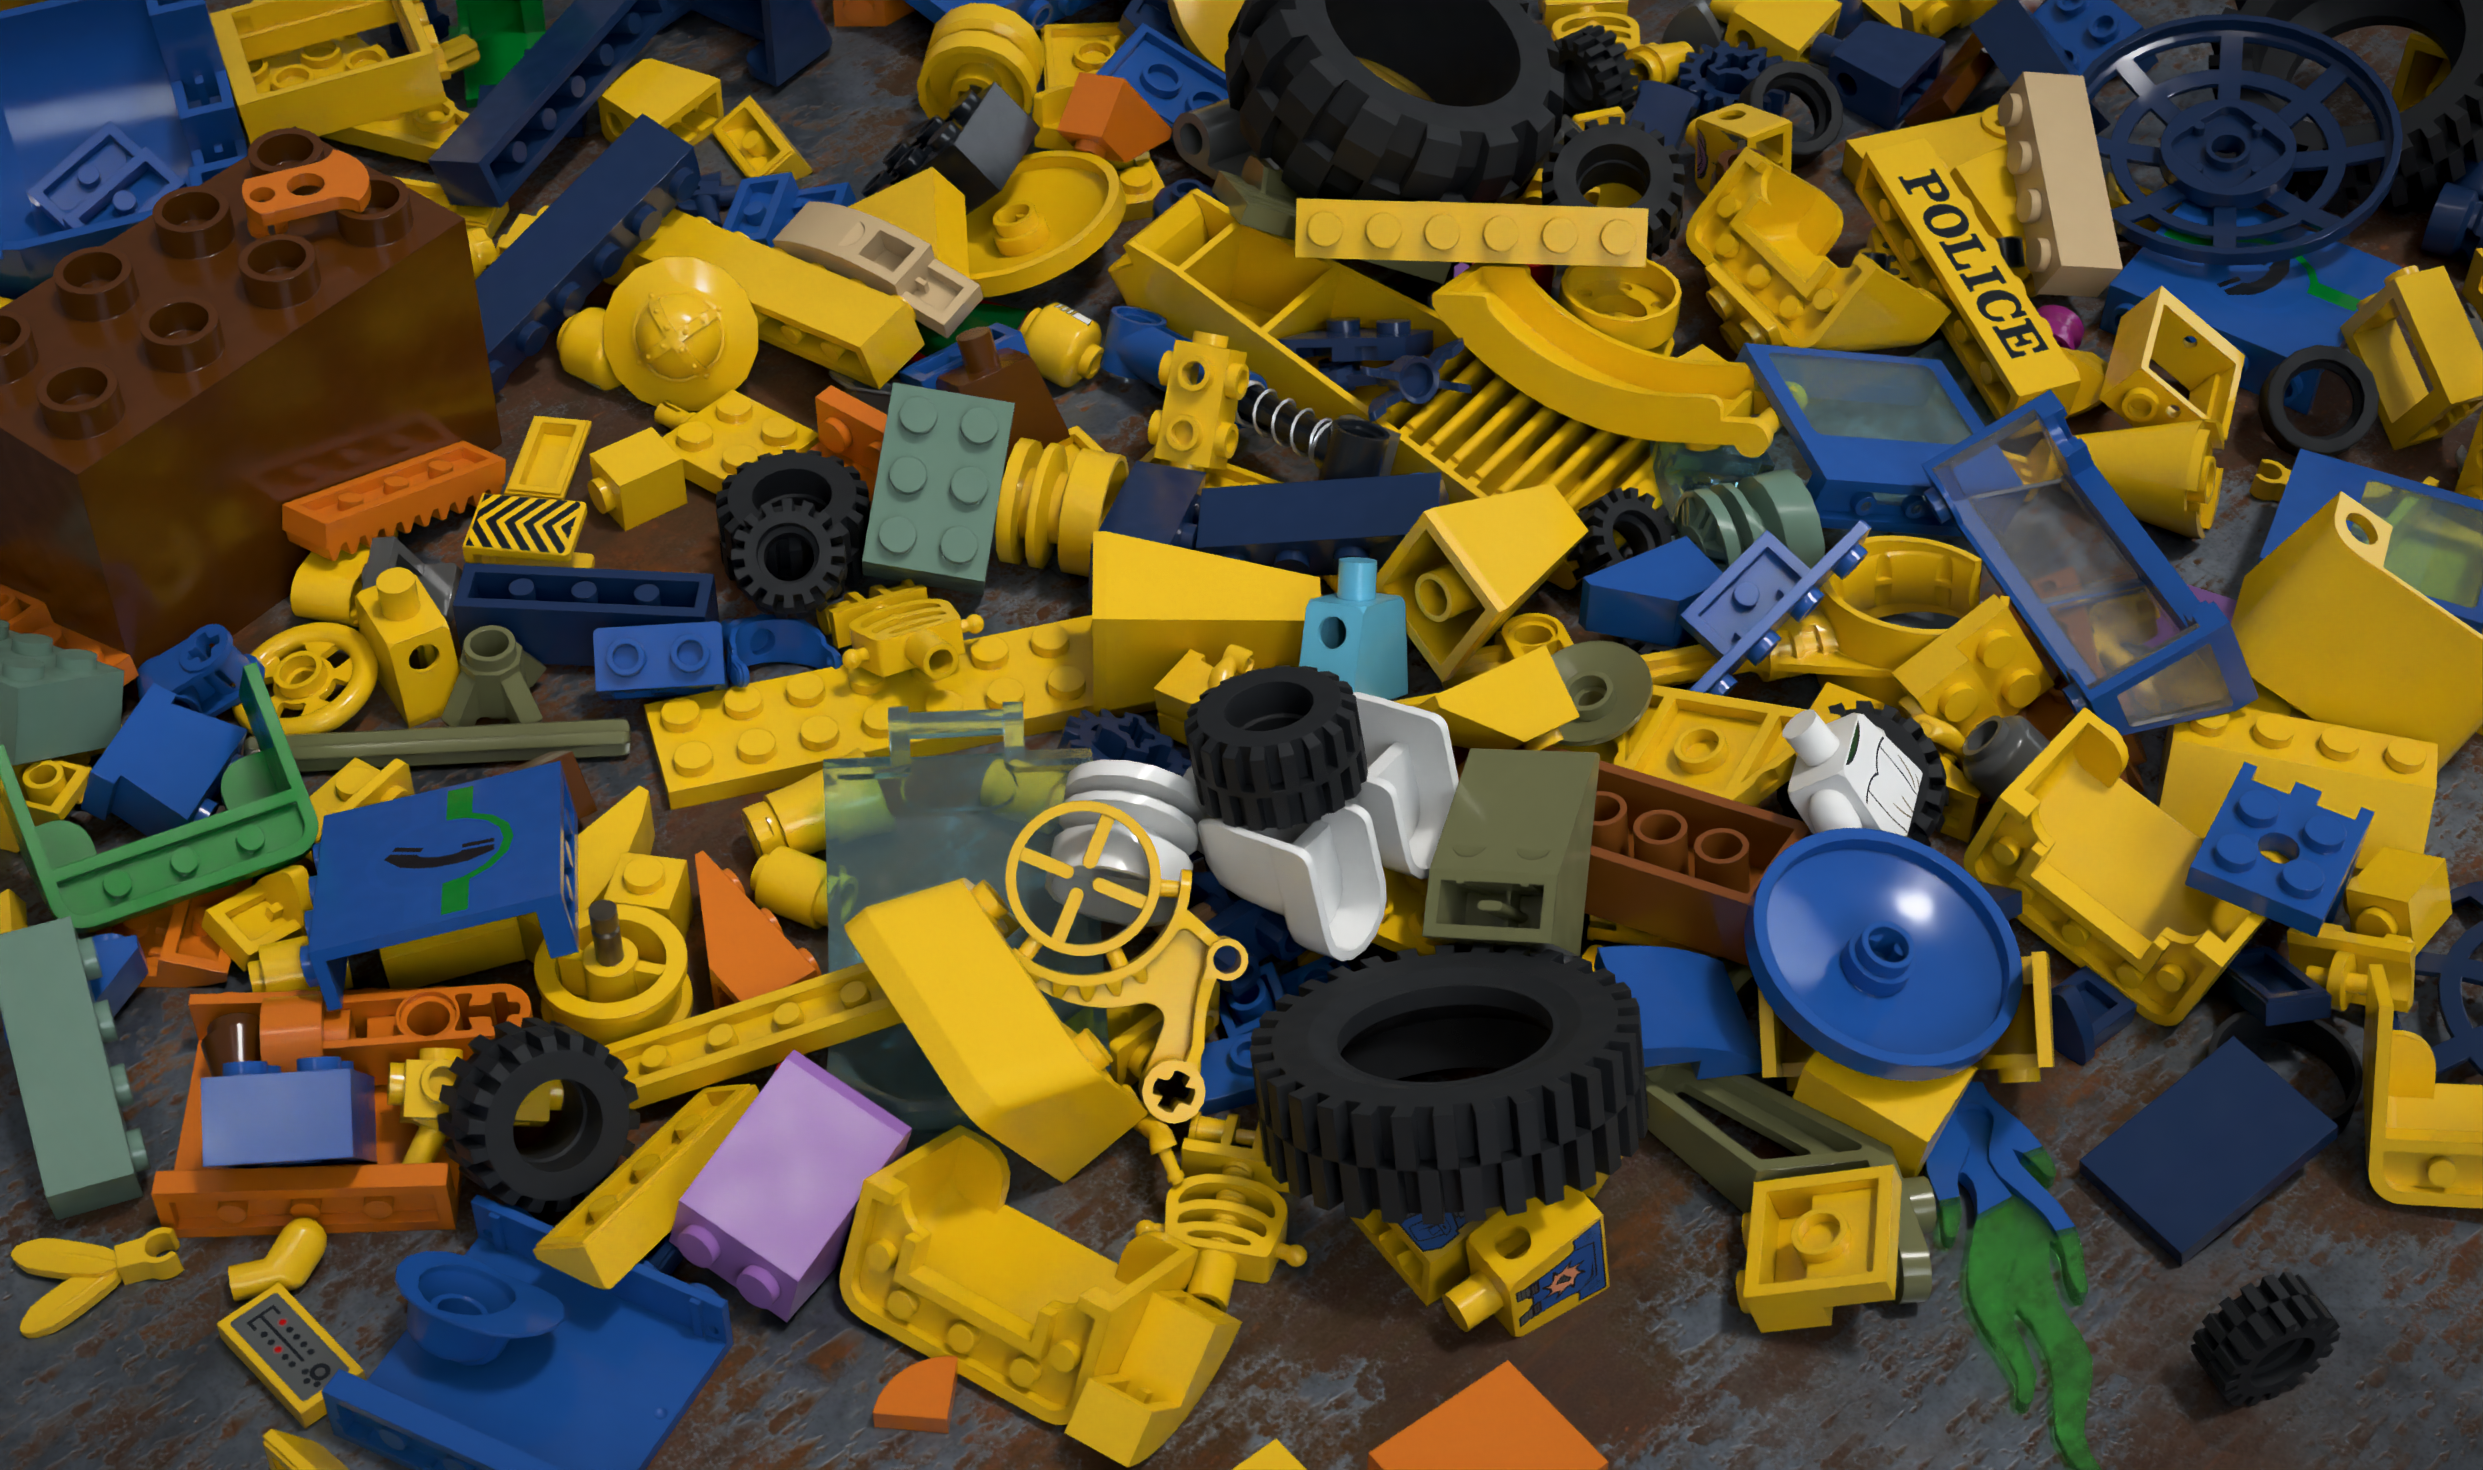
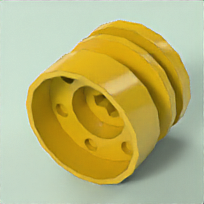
M1646 258V267L1571 265L1566 268L1561 279L1558 304L1589 326L1623 343L1671 357L1675 345L1673 334L1678 324L1682 291L1678 279L1666 267Z
M1020 438L1014 445L1008 459L999 495L995 529L996 552L999 561L1020 565L1026 557L1030 567L1043 569L1049 562L1057 544L1058 563L1061 572L1089 577L1090 548L1093 541V531L1099 530L1129 475L1126 456L1083 448L1076 456L1070 473H1068L1067 454L1063 445L1050 443L1043 451L1041 442Z

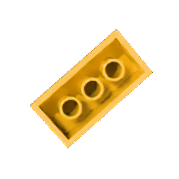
M2177 695L2172 715L2221 705V703ZM2240 708L2229 713L2169 725L2162 748L2156 806L2204 841L2244 762L2257 766L2253 781L2289 795L2296 782L2322 791L2318 806L2354 820L2361 807L2375 812L2355 865L2353 877L2358 876L2383 846L2424 854L2437 788L2438 744L2248 708Z

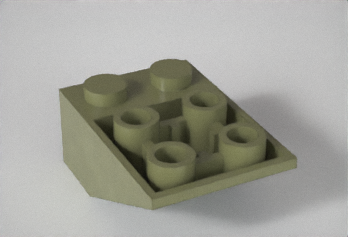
M1470 748L1429 869L1423 937L1442 945L1454 944L1455 949L1472 950L1474 943H1493L1494 951L1506 952L1511 945L1530 946V953L1541 954L1546 949L1563 952L1565 956H1580L1600 762L1599 753Z

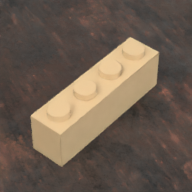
M2023 71L2010 89L2001 97L1998 106V120L2005 130L2008 146L2007 166L2009 172L2013 174L2018 197L2016 213L2018 220L2023 223L2027 244L2026 265L2029 271L2032 272L2036 294L2098 297L2123 270L2084 76Z

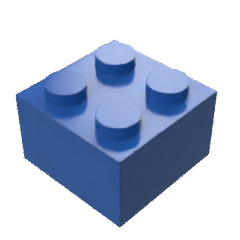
M336 1056L297 1059V1072L281 1073V1066L268 1065L267 1061L230 1062L222 1064V1077L201 1078L203 1167L242 1169L377 1162L374 1077L354 1070V1061H342V1057Z

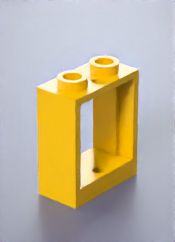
M2414 265L2393 272L2384 279L2385 287L2381 291L2358 302L2356 305L2358 311L2340 327L2350 352L2358 356L2373 373L2379 392L2377 413L2394 450L2445 436L2483 405V351L2444 265L2424 271H2419L2418 267ZM2400 314L2433 385L2434 390L2428 393L2396 321Z
M2161 285L2121 317L2099 399L2134 428L2204 419L2218 420L2223 427L2225 441L2228 436L2245 355ZM2187 336H2192L2196 338L2197 341L2194 343L2187 342L2184 338ZM2150 359L2154 360L2191 391L2189 400L2148 368ZM2170 405H2175L2179 407L2180 410L2175 411Z

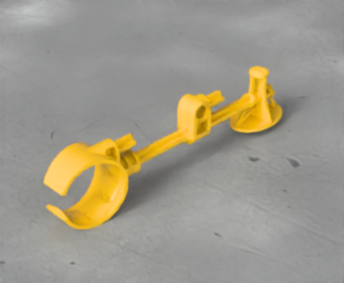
M1894 535L1867 537L1862 547L1868 551V554L1863 561L1843 580L1834 573L1819 588L1825 594V597L1818 606L1800 623L1791 616L1776 631L1782 639L1773 651L1757 666H1754L1747 660L1734 674L1754 672L1764 682L1814 673L1821 688L1824 687L1826 682L1833 683L1899 710L1903 718L1909 719L1898 704V701L1905 696V693L1892 675V672L1948 629L1911 628L1881 621L1878 618L1900 613L1931 612L1962 619L1979 606L1982 559L1958 547L1925 538ZM2000 595V600L2009 608L2010 597ZM1541 613L1521 614L1509 619L1502 627V631L1496 632L1495 645L1481 647L1451 679L1442 682L1444 690H1448L1546 645L1550 655H1553L1559 650L1574 645L1564 625L1557 618ZM1701 644L1640 655L1650 670L1653 685L1665 687L1699 681L1718 662ZM1439 693L1406 698L1394 702L1416 707Z

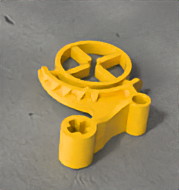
M1070 801L1052 806L1026 824L1015 839L1008 855L1005 871L1007 897L1015 917L1029 934L1019 949L1013 947L1012 950L1041 991L1063 1001L1097 1008H1117L1139 1003H1149L1159 1007L1164 1017L1163 1026L1149 1061L1140 1075L1138 1085L1140 1097L1151 1115L1160 1121L1173 1124L1185 1122L1195 1116L1204 1104L1206 1090L1201 1076V1056L1205 1043L1206 1014L1216 979L1231 981L1239 978L1246 971L1248 953L1245 947L1235 939L1227 936H1217L1187 909L1191 893L1192 870L1181 869L1179 881L1161 879V869L1156 849L1145 830L1131 816L1111 805L1095 801ZM1078 811L1101 813L1082 859L1084 867L1092 869L1097 865L1114 820H1117L1129 829L1140 843L1149 869V886L1146 896L1100 877L1092 881V887L1097 892L1141 909L1136 918L1123 931L1107 940L1092 944L1065 942L1084 896L1082 889L1073 887L1069 891L1053 933L1049 936L1040 930L1025 913L1018 896L1016 884L1019 860L1066 879L1073 876L1074 869L1069 864L1024 846L1034 832L1049 820L1066 813ZM1159 896L1176 898L1172 913L1159 936L1145 951L1128 962L1121 946L1135 937L1146 925L1156 907ZM1044 945L1054 951L1073 956H1093L1105 953L1112 969L1098 973L1073 974L1047 968L1034 962L1032 959ZM1223 946L1233 947L1236 953L1234 964L1226 970L1216 969L1213 961L1215 952ZM1175 1071L1183 1072L1184 1076L1181 1082L1185 1087L1190 1088L1186 1099L1174 1097L1169 1106L1159 1104L1162 1095L1158 1090L1153 1089L1158 1078L1170 1080Z

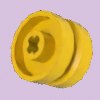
M969 3L951 9L936 22L919 73L917 91L922 109L929 120L937 114L944 120L950 115L948 112L952 105L964 93L972 89L978 94L993 82H996L1029 116L1033 108L1034 95L1037 93V85L1044 66L1043 44L1033 26L1016 12L996 4Z

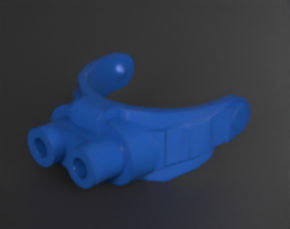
M759 614L736 620L734 618H727L720 623L723 630V647L727 652L726 666L728 678L739 688L747 687L749 684L750 674L747 666L759 663H798L818 669L828 667L837 669L843 665L840 653L833 646L826 643L823 633L803 619L776 618L775 614Z

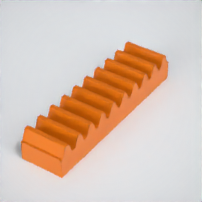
M463 440L282 504V530L286 531L290 542L331 561H335L338 559L340 549L350 554L356 553L359 543L371 547L372 538L377 536L392 537L396 529L406 534L410 533L413 523L423 527L429 526L431 516L445 520L449 509L461 514L464 512L467 503L477 507L482 493L500 495L502 486L505 484L506 459Z

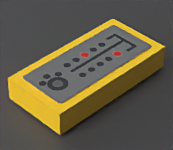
M280 1282L216 1323L220 1337L225 1344L305 1429L328 1414L321 1391L339 1369L366 1380L364 1370Z

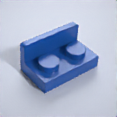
M717 621L597 628L593 632L596 692L603 701L684 697L714 690H728L729 688L727 666L724 661L723 630L721 624Z

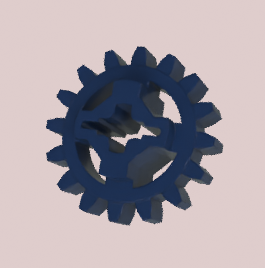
M1722 40L1719 46L1714 49L1706 44L1700 45L1699 54L1688 52L1686 53L1685 63L1679 64L1677 87L1689 91L1700 98L1701 101L1697 110H1702V116L1737 104L1741 92L1769 65L1782 62L1783 58L1781 56L1766 57L1767 48L1763 46L1758 49L1749 50L1748 43L1745 41H1741L1738 47H1730L1725 40ZM1769 90L1763 97V111L1781 116L1784 105L1789 104L1791 93L1787 90Z
M1101 709L1098 717L1087 710H1081L1078 718L1069 716L1055 751V755L1062 758L1060 768L1069 772L1082 763L1102 759L1129 760L1154 765L1183 777L1187 769L1192 765L1191 760H1189V749L1175 746L1176 740L1172 739L1171 736L1157 732V724L1153 722L1146 723L1145 717L1124 712L1123 718H1116L1107 709Z

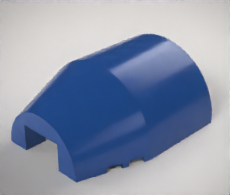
M48 0L0 11L1 297L17 299L51 278L56 265L65 256L83 248L102 246L152 215L153 210L63 230L36 207L28 197L27 190L108 121L111 120L141 149L144 147L149 148L186 182L187 187L201 185L248 156L246 138L206 0Z

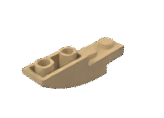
M808 201L772 240L774 246L783 249L793 257L808 263L817 262L828 271L848 279L857 278L868 287L885 294L901 296L914 309L917 321L947 339L983 299L980 284L935 259L931 244L882 219L842 205Z

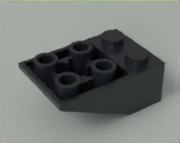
M993 82L978 94L971 89L952 105L948 112L950 115L944 120L937 114L926 122L916 134L915 138L917 140L910 144L906 139H903L896 144L882 161L887 166V169L876 174L866 184L861 193L867 198L875 194L886 184L894 185L933 167L965 195L967 216L1002 190L1041 128L996 82Z

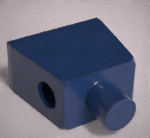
M1869 20L1863 21L1845 40L1821 32L1812 45L1809 59L1810 62L1828 68L1827 78L1836 87L1844 108L1888 131H1894L1940 74L1946 41Z

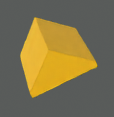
M1815 1050L1802 1069L1792 1098L1891 1146L1902 1177H1917L1978 1068L1972 1065L1954 1075L1933 1080L1898 1081L1870 1076L1852 1070Z

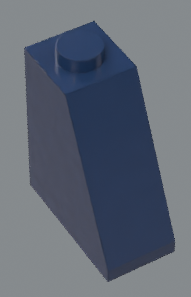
M2002 0L1970 24L1971 29L2011 86L2023 71L2080 76L2062 46L2021 0ZM2093 98L2089 105L2095 134L2098 135L2111 124L2095 98Z

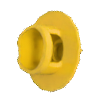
M662 257L636 268L614 290L603 317L604 351L616 378L637 399L655 407H658L660 403L664 405L663 401L668 400L686 411H700L731 389L736 390L748 378L759 350L758 317L746 290L725 269L697 257Z

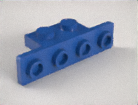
M1861 519L1812 569L1805 565L1770 531L1766 530L1678 619L1677 623L1718 660L1690 688V691L1727 696L1738 683L1732 675L1747 660L1754 666L1761 663L1782 639L1776 631L1791 616L1798 623L1803 621L1825 597V594L1819 588L1834 573L1843 580L1863 561L1868 551L1862 545L1872 527Z

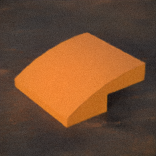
M254 877L97 931L96 935L107 933L121 934L124 937L137 935L146 957L149 971L138 987L187 988L227 982L232 959L201 927L205 910L251 887Z

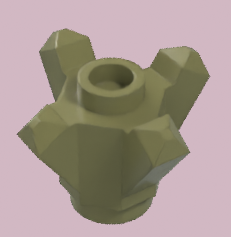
M489 625L479 627L470 632L464 640L462 655L458 659L459 676L441 717L447 727L475 725L476 721L481 717L491 719L507 718L511 723L541 722L543 717L529 688L537 682L547 667L525 652L522 646L515 641L512 632L504 627Z

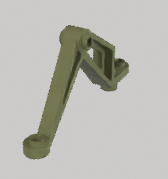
M1718 956L1715 959L1723 962L1740 1004L1743 1006L1758 990V985L1750 966ZM1690 1062L1645 1067L1649 1119H1647L1648 1130L1743 1213L1751 1212L1754 1182L1894 1164L1902 1181L1896 1291L1895 1300H1891V1302L1899 1305L1926 1302L1929 1299L1932 1289V1267L1929 1250L1923 1234L1932 1233L1936 1225L1935 1197L1932 1186L1925 1176L1902 1177L1891 1146L1745 1074L1696 1080ZM1684 1092L1775 1141L1798 1156L1759 1159L1676 1096V1094Z

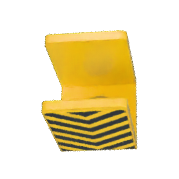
M482 493L462 546L465 563L594 569V555L574 552L587 515L586 503L581 501Z

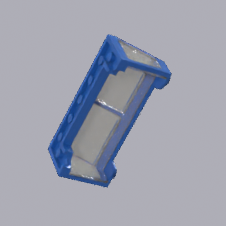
M2051 389L1921 464L1931 485V488L1924 491L1923 495L1933 514L1941 524L1951 519L1975 555L1982 559L1983 566L2002 593L2010 597V604L2068 684V686L2062 689V692L2075 715L2086 707L2104 722L2114 727L2122 736L2237 711L2259 698L2228 618L2214 601L2210 604L2206 600L2200 603L2094 465L2084 441L2081 438L2077 439L2076 436H2072L2065 420V416H2067L2065 407Z

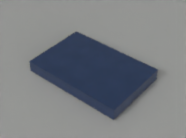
M2232 1036L2080 1159L2079 1172L2182 1266L2337 1138L2338 1125L2236 1037Z

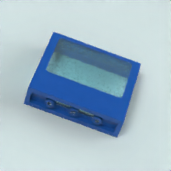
M1753 343L1743 344L1735 362L1747 364L1757 380L1758 386L1763 390L1810 468L1812 475L1806 488L1812 496L1822 528L1852 529L1863 519L1872 527L1870 531L1962 536L1951 519L1941 524L1926 502L1923 492L1931 488V485L1921 464L1980 431L1985 426L1941 360ZM1991 435L1947 460L1959 490L1962 491L2020 480ZM2029 493L1974 503L1970 505V508L1992 538L2004 539Z
M2300 448L2257 565L2342 491L2393 526L2383 567L2482 634L2483 500ZM2346 520L2351 534L2358 541L2369 545V540L2364 530L2356 523Z

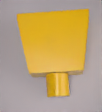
M1711 0L1709 8L1716 19L1728 24L1724 40L1730 47H1738L1741 41H1745L1748 43L1749 50L1758 49L1762 46L1766 47V57L1768 58L1781 56L1783 61L1804 62L1812 66L1814 63L1810 62L1809 59L1812 45L1821 32L1834 36L1843 3L1837 0Z
M652 58L642 59L618 76L596 101L599 106L602 133L612 143L642 113L692 146L697 145L711 134L710 130L724 118L720 79Z
M402 567L387 569L378 575L376 585L359 591L355 596L359 631L367 639L378 659V680L407 726L412 728L442 716L459 676L460 669L447 621L417 575ZM416 648L421 669H414L409 664L410 655Z

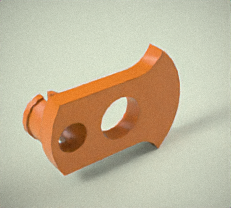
M333 149L327 158L319 162L245 179L242 185V196L248 219V232L251 236L259 239L270 235L268 230L270 225H273L275 234H284L289 228L288 221L339 209L353 210L361 214L371 198V185L367 169L357 158ZM303 186L322 188L319 192L312 195L302 196L292 193Z

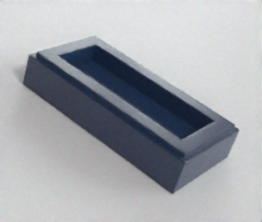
M2271 947L2241 950L2214 983L2265 1026L2331 1017V994Z

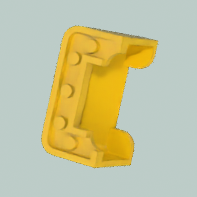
M1747 146L1695 211L1687 226L1686 242L1691 252L1705 266L1714 261L1776 323L1783 342L1789 347L1860 352L1918 345L1929 339L1952 312L1934 294L1904 282L1883 270L1871 258L1860 252L1852 261L1855 265L1849 268H1838L1826 254L1842 233L1844 220L1839 206L1822 190Z
M2084 707L1998 797L1965 852L1963 859L1964 868L1977 881L2022 891V913L2015 917L2078 967L2082 968L2086 965L2137 1004L2136 1012L2155 1024L2174 1026L2183 1021L2267 918L2185 885L2190 866L2203 840L2119 778L2129 760L2127 746L2120 733L2114 727ZM2272 850L2260 852L2266 859L2281 864L2289 862L2279 852Z
M959 1124L864 1179L840 1271L839 1287L843 1300L850 1311L866 1323L929 1358L958 1356V1374L1042 1421L1053 1425H1066L1069 1423L1088 1377L1118 1373L1152 1293L1177 1289L1185 1291L1190 1282L1199 1250L1167 1233L1157 1230L1146 1231L1127 1243L1121 1254L1119 1264L1005 1204L1011 1175L1006 1157L1000 1148L989 1139Z

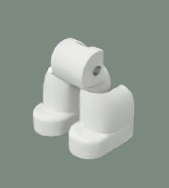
M1353 692V695H1356L1367 759L1368 776L1366 782L1361 784L1362 790L1354 799L1346 800L1345 807L1335 813L1321 816V820L1309 824L1302 823L1292 826L1293 828L1277 830V828H1267L1261 831L1248 830V826L1232 827L1224 824L1223 818H1212L1206 813V809L1203 819L1198 822L1199 841L1197 850L1205 855L1206 862L1220 885L1249 902L1283 915L1288 930L1296 943L1310 951L1339 961L1353 960L1366 950L1377 934L1384 916L1387 900L1383 866L1418 879L1429 878L1430 865L1459 783L1449 729L1446 721L1440 715L1361 692ZM1191 765L1183 777L1196 786Z

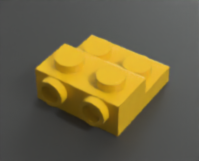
M1995 594L1892 672V675L1905 693V696L1898 701V704L1908 718H1914L1918 714L1923 713L1931 715L1955 727L1965 739L1985 719L1992 716H2000L2001 718L2014 716L2055 685L2009 608ZM1933 742L1939 752L1963 771V764L1948 748Z
M1894 1164L1754 1182L1751 1212L1744 1213L1742 1217V1236L1747 1250L1746 1269L1739 1270L1737 1273L1736 1291L1742 1312L1744 1314L1751 1313L1761 1333L1832 1325L1833 1306L1895 1300L1902 1181Z

